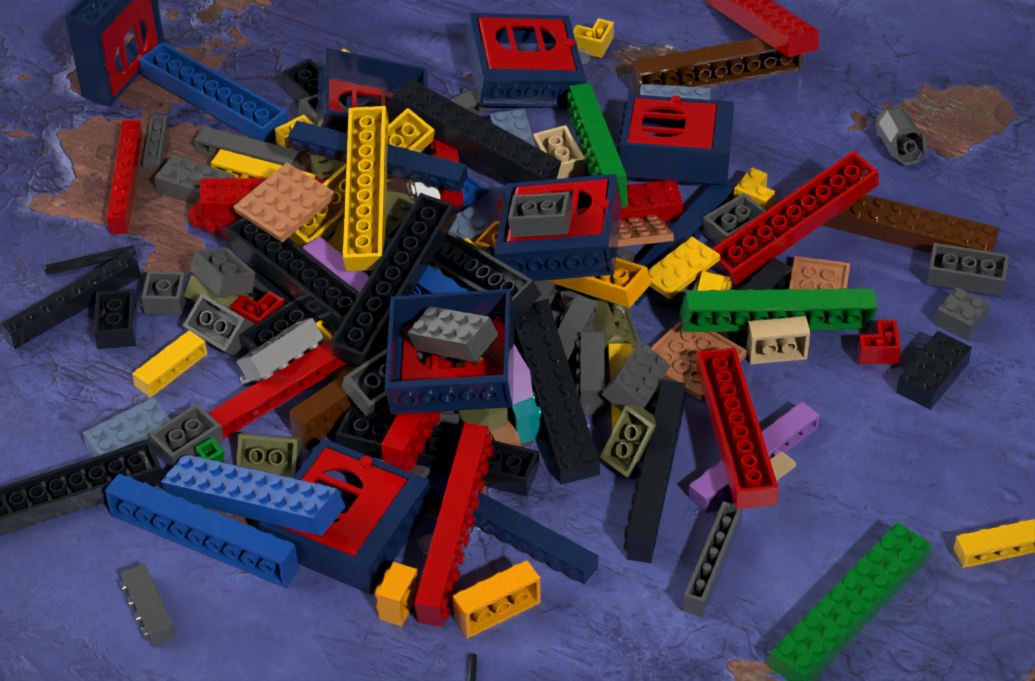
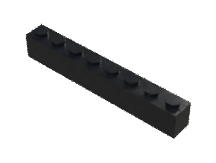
M125 252L2 322L0 325L4 339L14 349H17L95 304L96 292L117 291L141 277L138 261L128 252Z

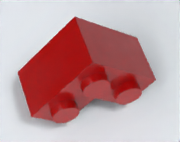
M269 291L258 302L242 295L230 307L234 312L257 324L285 306L283 298Z
M877 320L875 334H862L859 336V364L899 363L901 346L897 321Z

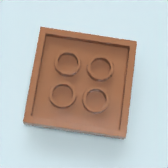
M795 256L789 289H847L850 263Z

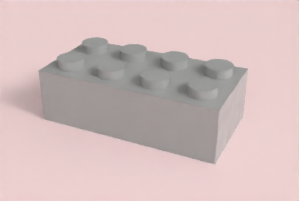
M313 318L295 323L236 362L248 381L256 380L257 382L261 379L265 380L273 375V371L281 370L288 366V362L292 359L296 360L302 357L304 351L312 350L319 346V341L324 337Z

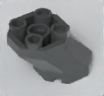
M898 107L883 110L878 115L876 121L877 136L884 142L891 156L904 166L919 163L921 156L927 152L926 137L920 133L911 116Z

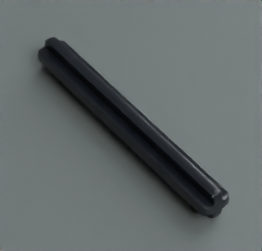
M131 245L47 264L44 268L46 275L108 262L125 252L135 256L136 250Z

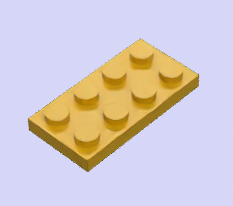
M691 237L648 270L650 287L671 299L698 278L702 271H707L720 260V254L694 237Z

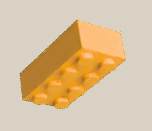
M528 560L453 595L454 619L465 637L468 639L540 604L539 575Z

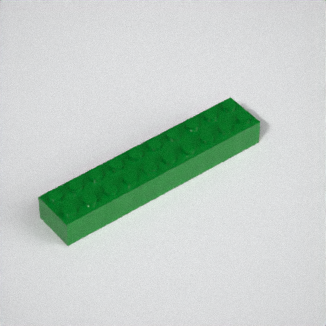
M590 83L571 85L570 93H567L568 103L571 106L568 108V116L571 118L575 135L578 136V143L581 145L582 154H585V162L588 164L589 173H592V176L617 174L622 207H627V175Z
M874 289L691 290L686 291L679 315L682 332L748 331V321L806 316L809 330H868L878 306Z
M897 522L770 652L768 667L788 681H813L927 562L932 543Z

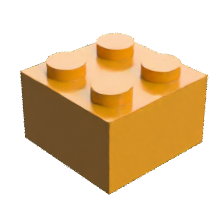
M393 562L391 568L386 570L384 581L381 585L377 586L375 591V597H377L376 610H378L380 620L403 626L415 603L419 589L417 569Z

